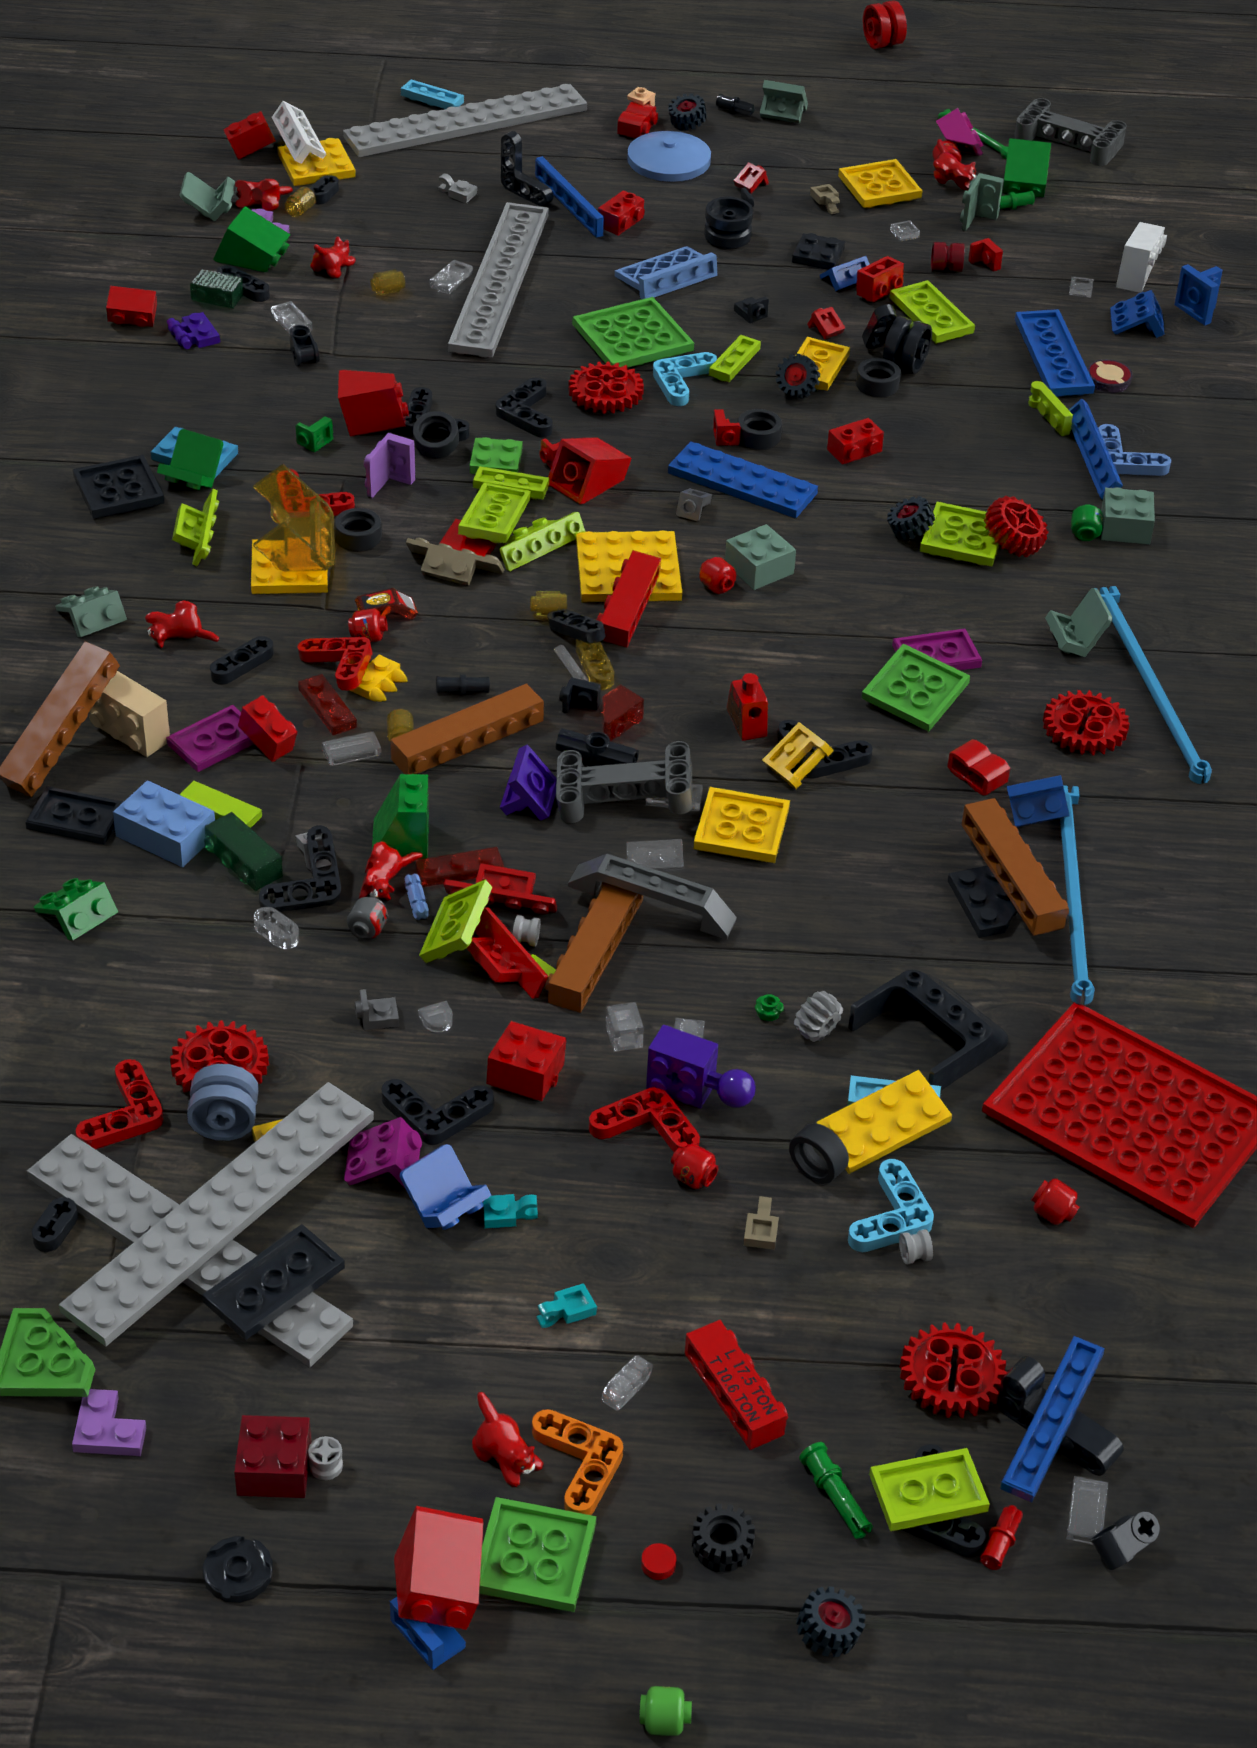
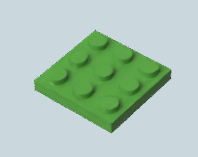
M902 644L862 691V699L924 730L930 731L969 684L970 675Z
M496 1497L482 1545L479 1594L574 1612L596 1527L597 1516Z

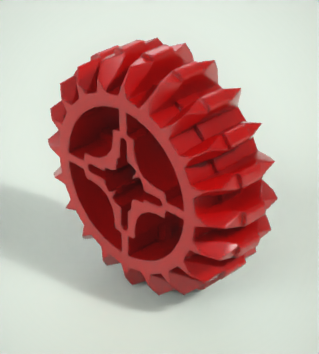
M1006 495L1003 498L999 497L990 505L985 514V529L990 531L989 536L995 539L994 543L1000 544L1002 549H1007L1009 554L1014 552L1018 557L1021 555L1028 557L1038 552L1045 544L1047 534L1049 533L1046 529L1047 524L1042 521L1044 517L1038 515V510H1034L1030 504L1024 503L1023 499L1017 500L1014 496L1011 498Z

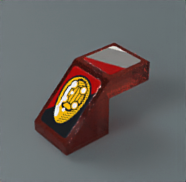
M394 588L360 595L355 599L358 610L375 608L380 612L381 616L387 617L391 611H394L413 620L418 614L413 598Z

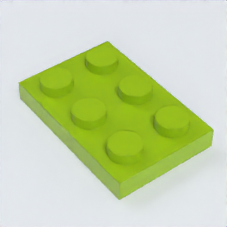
M486 879L444 897L419 954L425 963L437 958L442 959L448 954L457 950H464L470 945L472 935L480 922V916L488 903V897L492 890V886Z
M967 1448L870 1467L869 1475L890 1531L988 1512L990 1503Z

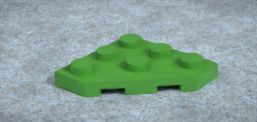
M13 1308L0 1349V1396L88 1397L95 1373V1367L90 1358L80 1351L73 1339L62 1327L60 1328L54 1322L52 1316L45 1308Z

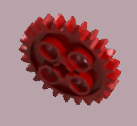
M607 361L605 365H602L601 362H597L596 366L589 363L588 368L581 366L580 371L574 370V375H570L568 390L569 396H572V401H577L578 406L585 405V410L593 408V412L602 410V413L605 414L607 410H610L612 413H615V409L624 412V407L632 409V404L638 405V400H642V395L644 394V384L640 374H635V369L627 370V365L619 367V363L610 365V362Z
M1078 690L1077 695H1074L1072 692L1067 691V697L1058 694V699L1052 698L1051 703L1046 705L1043 716V729H1047V736H1053V743L1061 741V748L1070 746V752L1080 749V753L1083 755L1086 750H1089L1092 755H1095V750H1099L1102 754H1105L1106 748L1114 751L1115 745L1121 746L1122 740H1126L1130 725L1128 723L1129 716L1125 715V709H1119V702L1111 703V697L1101 698L1102 693L1093 696L1090 690L1087 692V695ZM1092 710L1091 716L1087 719L1089 712ZM1084 726H1085V729H1084L1083 733L1080 734L1081 729H1083Z
M223 1020L219 1021L217 1027H214L211 1022H207L206 1029H202L197 1025L195 1034L186 1031V1039L178 1038V1046L172 1047L173 1055L170 1056L172 1077H175L176 1085H182L184 1093L190 1091L192 1079L198 1071L214 1064H231L241 1067L251 1073L258 1084L262 1083V1075H267L269 1056L267 1045L263 1043V1037L256 1038V1030L247 1032L245 1024L238 1029L235 1028V1021H232L228 1027L224 1026Z
M944 1322L942 1330L939 1331L932 1324L930 1325L929 1334L920 1329L918 1338L910 1337L909 1345L903 1348L899 1368H901L900 1379L905 1380L904 1390H912V1400L922 1398V1408L930 1404L933 1405V1414H937L940 1409H944L947 1418H950L952 1411H957L960 1418H964L965 1410H969L974 1416L977 1415L978 1407L987 1411L990 1402L997 1403L1001 1380L1007 1374V1371H1005L1006 1360H1001L1002 1350H993L995 1341L984 1342V1332L976 1336L973 1335L972 1326L968 1327L966 1331H961L959 1323H956L953 1330L949 1329L946 1322ZM956 1348L958 1349L954 1392H950L948 1386L952 1349Z

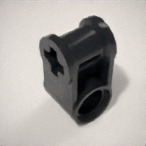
M305 325L291 327L289 330L290 351L295 365L299 366L300 363L309 361L318 363L320 360L319 350L310 329Z
M1142 1511L1135 1515H1127L1120 1518L1111 1526L1091 1538V1542L1107 1568L1114 1570L1130 1561L1136 1553L1155 1541L1159 1535L1160 1527L1157 1518L1153 1514Z

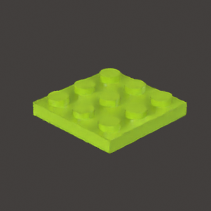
M937 502L933 511L935 517L933 526H928L929 530L925 531L920 552L977 563L978 565L993 566L1000 544L994 543L995 539L989 536L990 531L985 529L986 523L984 519L986 512Z

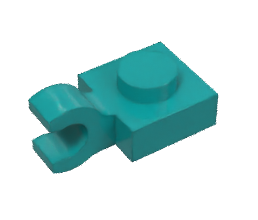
M514 1194L493 1195L483 1201L485 1229L516 1226V1219L538 1218L537 1195H525L518 1201H515Z
M583 1283L554 1293V1301L539 1304L538 1309L541 1315L537 1316V1320L541 1328L554 1325L562 1317L566 1324L596 1315L597 1305Z

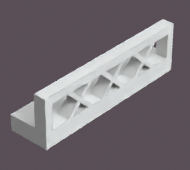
M282 101L273 114L272 119L293 159L302 164L309 152L323 159L326 152L304 112Z

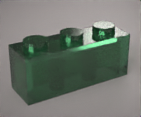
M233 812L205 826L206 838L204 839V844L207 850L220 858L226 868L232 869L244 884L247 883L253 890L257 891L283 877L282 856Z

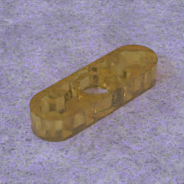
M576 639V653L590 682L601 684V690L611 688L614 685V669L601 642L585 643ZM596 659V660H600L601 662L593 663V662H590L589 660Z

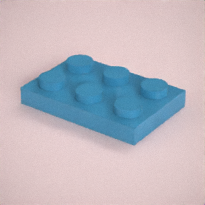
M174 427L151 451V460L170 465L178 433L183 428ZM223 441V449L215 478L238 454V445Z

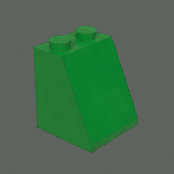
M1009 138L1002 193L1014 192L1017 194L1033 191L1034 197H1044L1051 143Z
M245 206L227 228L213 260L219 263L267 272L271 265L273 267L277 265L281 255L284 256L290 244L287 241L291 234Z
M400 774L374 818L372 848L377 842L383 841L389 847L397 849L401 857L411 852H421L423 856L416 861H427L429 834L428 775Z

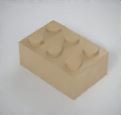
M118 671L104 689L100 699L95 702L89 711L90 721L95 727L101 728L113 738L122 741L130 746L132 750L138 751L146 757L166 745V737L170 736L166 700Z

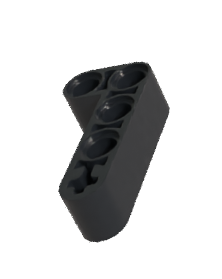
M1028 1356L1022 1357L1002 1378L997 1399L1002 1413L1026 1430H1028L1047 1391L1043 1388L1045 1371L1039 1362ZM1077 1410L1058 1451L1090 1473L1101 1476L1105 1474L1123 1453L1124 1447L1119 1438Z

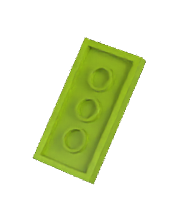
M928 280L890 290V299L913 321H921L931 325L932 340L935 343L974 333L975 325Z
M484 482L458 526V534L465 535L471 539L481 538L490 540L493 543H506L530 501L531 491Z

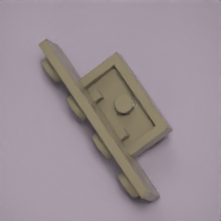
M407 538L406 544L411 552L425 555L420 570L423 575L469 586L475 568L503 574L504 572L501 562L495 556L485 555L483 557L476 555V553L468 549L459 551L447 544L439 543V545H434L423 538H416L415 540Z

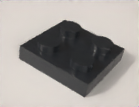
M803 233L792 255V263L829 270L836 267L845 249V241L834 237L827 238L813 233Z

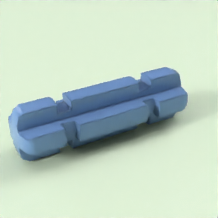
M415 873L412 875L408 874L404 878V884L408 891L407 894L413 909V916L416 920L426 919L429 916V909L425 902L426 898L420 884V877Z

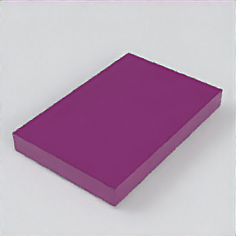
M966 629L893 639L892 646L895 652L902 644H905L957 670L980 668L982 666V659Z
M234 705L166 737L167 745L197 772L254 743L238 727L241 712Z

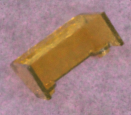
M284 464L254 484V489L271 503L270 515L279 525L254 542L253 546L269 559L277 570L284 572L326 571L335 564L334 514L327 502Z

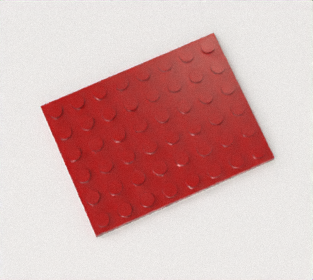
M1075 1002L990 1095L982 1107L983 1113L1192 1228L1198 1224L1257 1149L1256 1095L1092 1009Z

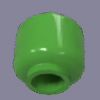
M652 1686L647 1691V1695H641L640 1725H645L646 1731L649 1734L679 1736L683 1731L684 1724H691L692 1701H685V1694L681 1688Z

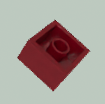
M242 1415L234 1471L237 1496L305 1498L309 1468L308 1449L311 1444L310 1417Z

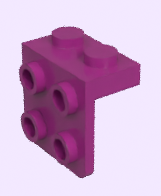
M402 1117L359 1132L349 1140L344 1180L349 1185H353L390 1172L405 1188L400 1179V1172L419 1160L420 1148L422 1146L419 1133L413 1130Z

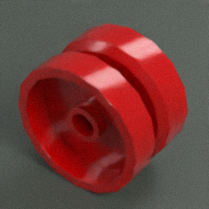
M893 0L882 4L876 3L866 6L863 13V31L866 41L871 48L878 49L887 45H899L904 42L907 33V22L904 10L899 2Z

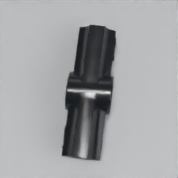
M562 728L558 733L556 750L561 752L568 750L577 751L581 754L582 758H585V762L589 766L637 763L639 758V750L610 742L609 737L602 732H593L585 735Z

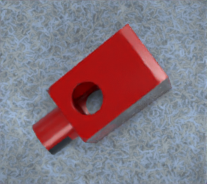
M747 673L742 679L731 682L727 703V711L742 741L767 737L768 727L767 697L758 681V676Z

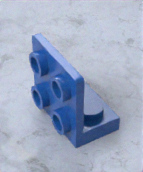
M1152 290L1141 292L1135 297L1126 301H1120L1110 308L1112 331L1114 334L1145 322L1149 331L1153 330L1156 338L1165 335L1162 309Z

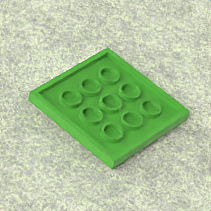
M654 297L573 316L572 325L605 363L609 361L610 365L619 363V367L627 365L628 368L694 351V342Z

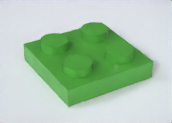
M487 437L475 438L470 461V474H476L479 466L518 473L523 441L512 439L499 440Z

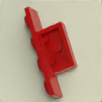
M480 863L476 883L486 879L492 886L488 897V905L497 902L503 903L511 909H521V907L532 908V911L539 914L555 913L557 911V903L554 898L532 894L536 880L535 873ZM445 879L444 882L446 893L449 895L473 885Z
M484 907L480 916V922L474 930L480 938H472V942L467 947L468 951L474 956L475 961L480 963L493 981L498 983L518 982L531 998H538L548 979V975L491 909Z

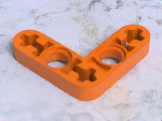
M547 1409L537 1412L532 1420V1435L535 1440L583 1460L565 1493L564 1509L566 1511L592 1515L622 1461L623 1443L621 1439L612 1433L553 1410ZM547 1424L553 1425V1427L549 1426L546 1430L541 1429V1426L546 1427ZM578 1433L584 1435L587 1440L581 1444H574L568 1438L570 1435ZM608 1447L612 1448L613 1451L608 1452L605 1462L601 1461L602 1451H606ZM590 1471H598L603 1475V1478L598 1482H591L585 1478V1475ZM583 1491H585V1503L582 1502L579 1506L574 1505V1502H578L583 1495Z

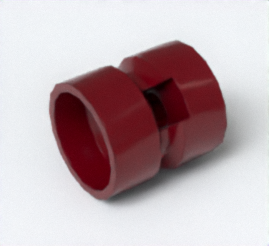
M933 242L931 271H944L945 268H948L950 272H962L965 253L964 243H951L950 246H947L946 242Z

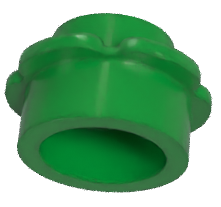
M771 994L761 996L756 1000L755 1010L758 1017L764 1021L778 1019L784 1009L780 999Z

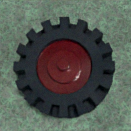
M691 93L689 96L683 94V97L679 95L676 97L677 100L672 99V103H669L668 110L671 124L675 128L678 127L679 130L683 128L689 130V127L696 129V125L700 127L702 125L701 122L704 123L705 119H707L705 102L697 94L695 96Z
M913 496L910 500L906 498L903 500V503L898 502L896 508L892 507L890 509L891 512L887 514V521L898 539L903 538V540H907L909 536L913 539L917 534L921 536L923 534L922 531L927 532L929 530L928 526H933V521H935L926 498L922 499L921 496L917 498Z
M828 1586L826 1592L823 1587L817 1588L816 1592L812 1591L798 1614L796 1624L799 1625L797 1629L798 1634H805L802 1639L805 1645L809 1642L813 1643L811 1650L816 1652L818 1648L823 1649V1656L828 1657L832 1651L833 1657H839L842 1652L846 1655L854 1648L864 1630L866 1618L865 1614H860L863 1609L861 1604L859 1603L854 1606L855 1597L850 1595L847 1599L844 1597L845 1590L840 1589L838 1593H834V1587Z

